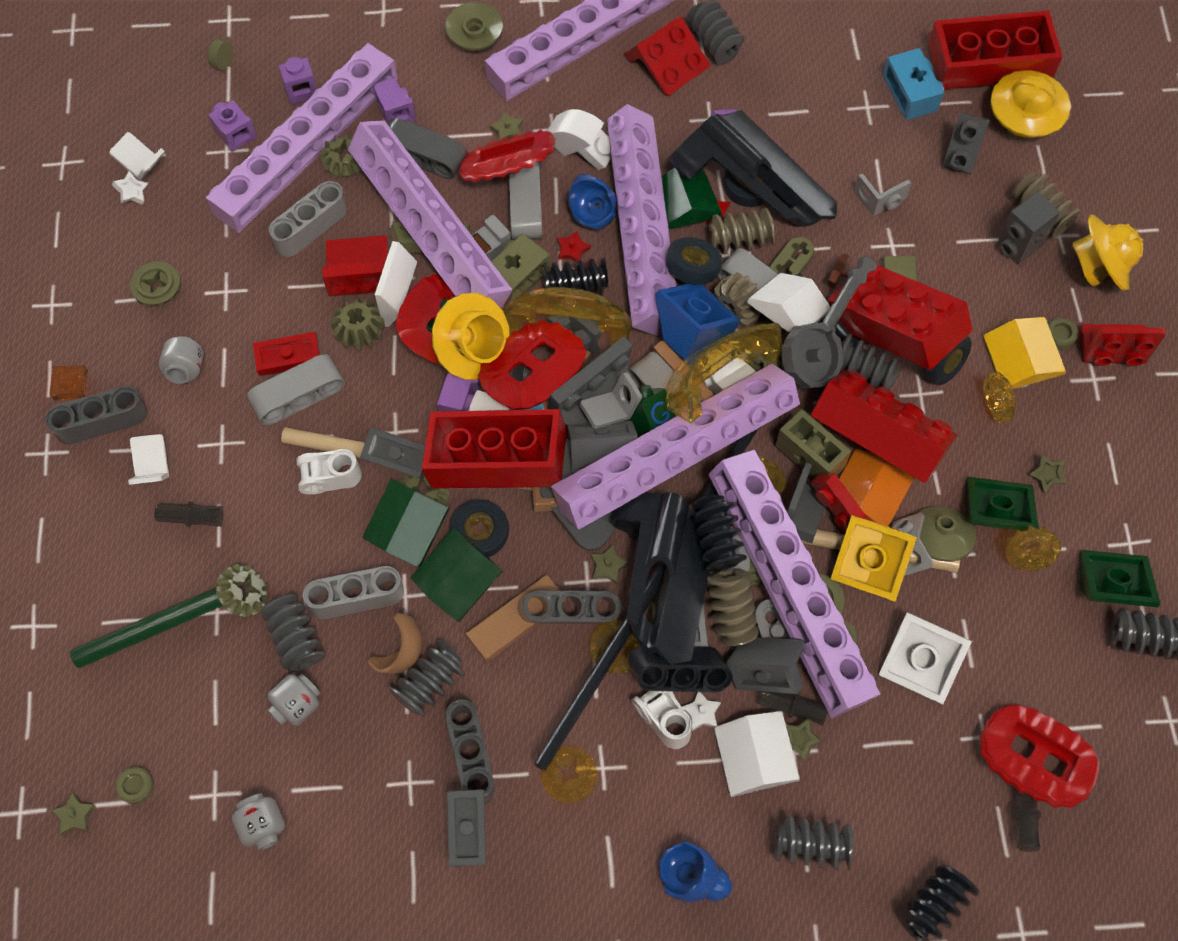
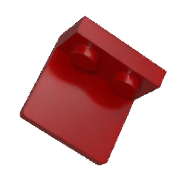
M681 16L672 20L624 53L630 63L640 58L641 62L645 63L665 96L672 94L710 67L709 61Z
M385 235L326 241L327 266H322V275L328 296L376 292L388 256V242Z
M1082 324L1079 329L1083 363H1094L1097 366H1106L1112 363L1126 364L1128 366L1146 364L1166 336L1165 328H1145V325Z

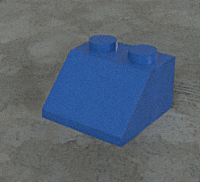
M685 284L658 290L655 295L663 339L684 360L706 355L723 343L730 341L741 321L703 285Z

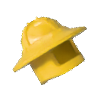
M1031 70L1016 71L1002 77L993 88L990 100L993 114L1008 132L1022 138L1048 136L1060 130L1067 122L1071 110L1068 93L1062 85L1047 74Z
M1089 215L1088 225L1091 234L1073 242L1072 245L1085 278L1092 286H1097L1103 282L1105 277L1110 275L1122 291L1129 290V273L1142 257L1143 239L1130 224L1106 225L1096 215Z
M462 293L448 300L437 313L432 328V344L439 363L451 375L464 380L479 379L478 374L481 369V363H490L497 359L503 351L506 338L509 337V325L503 310L493 299L479 293Z

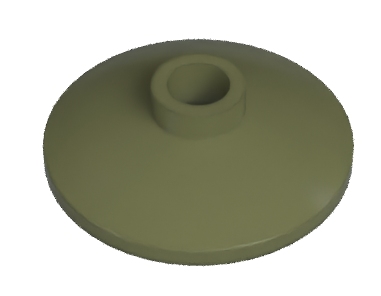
M480 2L465 3L456 7L446 20L448 38L456 46L466 50H481L493 45L500 38L503 31V21L499 12L492 6Z
M931 506L917 512H922L925 516L920 540L932 559L953 562L965 558L972 552L976 543V532L973 525L968 522L963 514L944 506Z

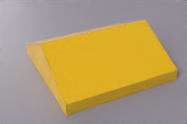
M1045 317L1014 319L983 335L1003 392L1066 374Z
M851 515L831 580L896 602L917 537L892 527Z

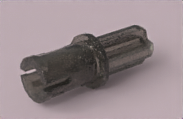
M188 501L187 505L158 503L155 506L154 517L157 522L186 524V527H191L192 525L221 527L223 506L194 505L193 501Z
M760 691L758 697L760 705L789 714L788 718L792 719L793 716L805 720L811 719L812 722L818 723L823 726L828 712L823 703L799 696L800 692L798 694Z
M1014 786L1016 810L1012 811V818L1016 820V848L1025 852L1038 851L1040 849L1038 820L1041 818V812L1037 810V801L1029 794L1020 793Z

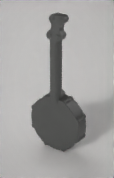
M869 256L860 257L858 259V266L848 271L849 278L823 322L794 326L781 346L784 372L792 376L795 384L800 386L801 389L826 386L828 382L839 374L841 367L844 365L841 339L835 333V325L858 286L867 281V274L870 271H875L877 268V264Z

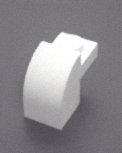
M576 109L567 110L558 114L548 129L556 138L554 147L564 157L578 151L598 171L604 169L612 157L610 139L601 130L604 123L588 112Z

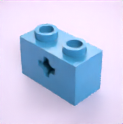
M918 48L887 57L883 78L905 120L937 112L944 97V88L942 83L937 81L934 76L931 63L928 58L924 57L921 49Z

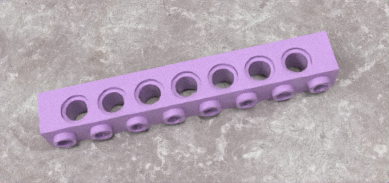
M584 0L571 10L564 11L556 19L539 26L534 32L517 39L513 44L500 52L493 53L485 60L486 79L507 102L675 0Z
M369 43L360 51H356L341 69L336 70L321 88L314 91L310 99L301 107L296 108L288 120L275 128L266 141L255 147L251 155L244 162L234 167L230 175L210 191L206 200L212 214L237 233H240L320 155V150H323L325 141L330 142L333 140L334 135L338 137L376 100L373 84L388 78L395 77L396 80L398 79L394 60Z
M627 104L609 117L607 122L633 328L660 337L663 334L655 295L658 290L676 287L675 277L668 271L666 266V255L670 247V238L653 116Z
M385 121L359 122L348 151L454 295L479 293L493 299L502 309L512 292V288Z
M770 364L552 485L551 488L560 512L579 530L800 405L794 378L774 364Z
M752 450L722 460L708 475L718 494L725 497V502H734L736 504L735 508L727 512L729 515L738 516V521L733 524L735 528L741 529L739 536L744 542V546L791 639L804 641L806 647L800 657L831 719L879 696L880 692L874 677L869 673L857 644L852 640L841 613L836 609L825 582L820 578L810 553L803 545L796 526L785 510L780 494L775 490L766 473L765 465L760 461L756 451Z

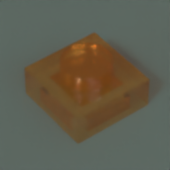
M85 365L52 366L49 395L53 400H74L86 397L88 370Z

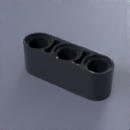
M641 645L634 648L628 656V664L641 688L648 691L716 693L725 690L733 678L732 672L720 652L712 647H694L690 662L670 666L664 662L658 653L652 654L647 652Z

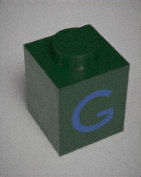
M651 385L638 388L642 394V399L629 419L633 422L637 437L676 417L666 388H651Z

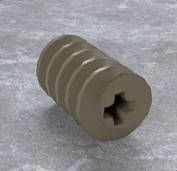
M1033 172L1016 186L1012 196L1015 200H1021L1020 204L1037 191L1060 211L1049 233L1053 234V238L1058 237L1073 225L1081 210L1077 208L1069 212L1068 210L1072 206L1073 201L1068 200L1061 203L1060 201L1065 193L1060 191L1055 195L1052 194L1057 187L1056 183L1045 186L1044 184L1049 179V176L1044 174L1037 178V172Z
M762 208L759 216L755 210H749L747 218L742 211L736 213L735 219L731 213H725L723 221L718 214H714L711 223L708 225L709 243L716 248L721 244L725 253L728 252L730 243H733L737 250L741 247L742 241H745L748 249H752L754 240H757L759 246L763 248L766 238H769L772 246L774 245V223L767 208Z
M726 569L707 577L708 584L716 585L709 590V595L717 598L711 602V608L717 611L713 614V621L720 623L714 627L715 633L724 636L721 641L726 646L744 645L754 641L759 635L758 628L755 625L757 623L756 614L753 613L755 605L752 601L753 591L750 588L752 584L751 578L747 575L748 572L742 569Z

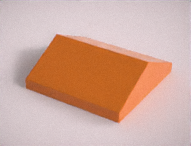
M856 448L839 479L870 521L889 526L914 477L878 455Z

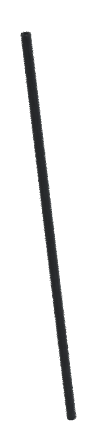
M758 429L736 440L725 459L744 453ZM710 481L700 499L711 495H718L712 481ZM659 563L646 583L641 605L643 614L662 585L666 568L665 564ZM627 615L533 763L538 769L542 771L547 770L633 632L632 626L627 622Z

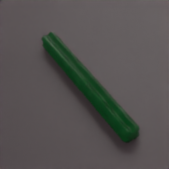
M216 587L72 649L70 657L73 664L77 668H81L222 607L223 605L217 596Z

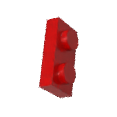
M316 332L253 343L256 370L259 376L285 372L320 355Z
M835 473L819 474L810 482L816 490L817 499L824 506L829 507L835 516V523L842 531L846 532L851 515L869 520Z

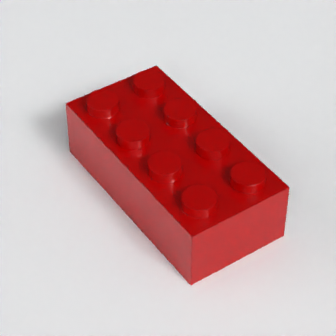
M1049 10L936 20L928 41L937 81L942 83L944 89L996 85L1002 77L1016 71L1031 70L1047 74L1054 79L1063 58Z
M877 265L875 271H870L867 274V281L858 286L839 319L852 335L927 370H931L973 331L967 302ZM844 285L827 299L830 307L834 304Z
M844 370L828 382L810 416L926 484L938 469L958 436L952 432V427L941 420L935 419L933 421L923 415V410L914 404L900 402L894 398L895 394L881 386L874 387L866 382L867 378L857 371Z
M561 410L430 412L422 471L432 489L551 487L561 481L563 475L567 429Z

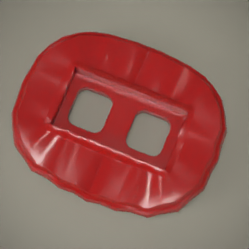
M538 130L537 132L527 131L524 135L516 134L512 138H502L498 142L490 141L486 146H478L474 151L467 152L459 167V177L464 182L473 181L477 183L482 179L490 181L495 176L504 178L508 173H518L522 168H533L535 163L545 161L546 156L553 153L556 138L548 130Z
M436 273L429 277H422L418 284L413 286L410 293L406 295L396 318V330L401 342L414 354L426 361L441 365L433 349L432 333L427 330L426 326L430 320L436 319L437 313L441 309L439 305L442 300H450L456 296L442 277Z
M540 320L534 324L526 323L520 330L513 331L506 338L503 351L497 359L490 363H481L478 377L484 391L498 403L515 410L531 409L546 402L554 391L579 372L585 361L586 349L580 337L575 336L571 330L565 329L558 322L548 323ZM540 345H547L555 351L546 361H541L532 355V352ZM518 365H524L532 371L523 381H517L509 375Z
M1019 704L1001 707L993 712L985 723L984 730L979 737L981 743L980 755L987 761L989 770L999 774L1005 783L1014 785L1020 793L1029 794L1035 801L1047 802L1053 808L1063 806L1072 809L1080 802L1087 800L1095 787L1099 775V760L1093 747L1080 734L1072 731L1066 725L1057 722L1051 716L1045 715L1034 708ZM1016 736H1020L1033 744L1034 750L1029 758L1012 750L1011 744ZM1048 755H1053L1066 764V769L1061 777L1054 775L1043 767V763Z

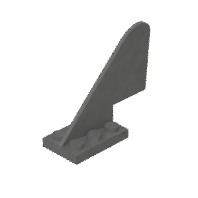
M625 336L554 391L550 395L548 409H560L566 427L567 425L591 424L581 409L580 402L584 399L612 392L621 374L628 373L629 362L631 360L629 356L633 345ZM624 386L623 393L627 400V386ZM568 439L565 445L562 480L572 475L571 448ZM539 487L540 495L543 498H555L551 487ZM551 507L552 512L575 542L585 550L594 551L601 548L614 532L615 527L610 523L613 511L578 530L560 512L558 507Z

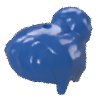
M584 173L577 175L567 193L568 205L573 219L583 227L596 230L604 229L606 225L612 223L613 218L616 216L615 207L617 200L615 193L604 181L595 176Z
M684 841L682 844L678 843L662 852V858L659 861L660 880L664 883L663 888L668 896L684 902H695L704 899L717 902L727 898L732 892L733 883L728 873L724 869L718 868L710 853L703 848ZM691 874L696 875L695 879H690Z

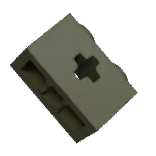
M523 233L516 240L509 241L494 260L490 259L512 288V292L504 304V307L508 310L544 277L543 264L547 271L550 272V254Z
M803 409L780 429L776 442V447L802 470L806 462L812 464L809 476L813 479L819 474L835 473L838 475L846 467L851 453L849 448Z

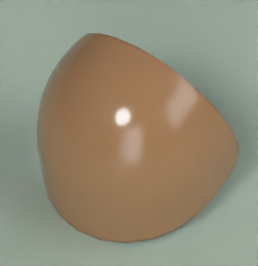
M396 613L394 616V620L401 632V648L396 653L387 657H370L368 664L375 671L384 674L401 673L411 668L418 660L422 651V635L414 618L410 615Z

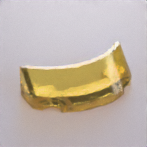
M566 287L541 288L523 293L505 303L504 315L509 325V332L511 333L520 330L521 323L526 320L534 324L536 313L599 320L598 328L602 333L607 330L611 334L612 345L624 336L629 340L632 325L630 316L612 301L589 291Z
M771 323L738 330L691 354L676 368L669 380L666 391L667 409L691 424L702 415V406L699 401L703 396L702 389L698 386L735 358H739L747 364L754 361L755 355H765V360L770 362L776 360L782 355L781 326L778 323Z

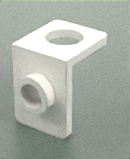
M127 132L109 153L141 181L161 159L165 151L161 148L154 154L135 136Z
M162 434L132 437L130 445L135 477L128 480L129 485L157 482L168 478L169 470L164 436Z

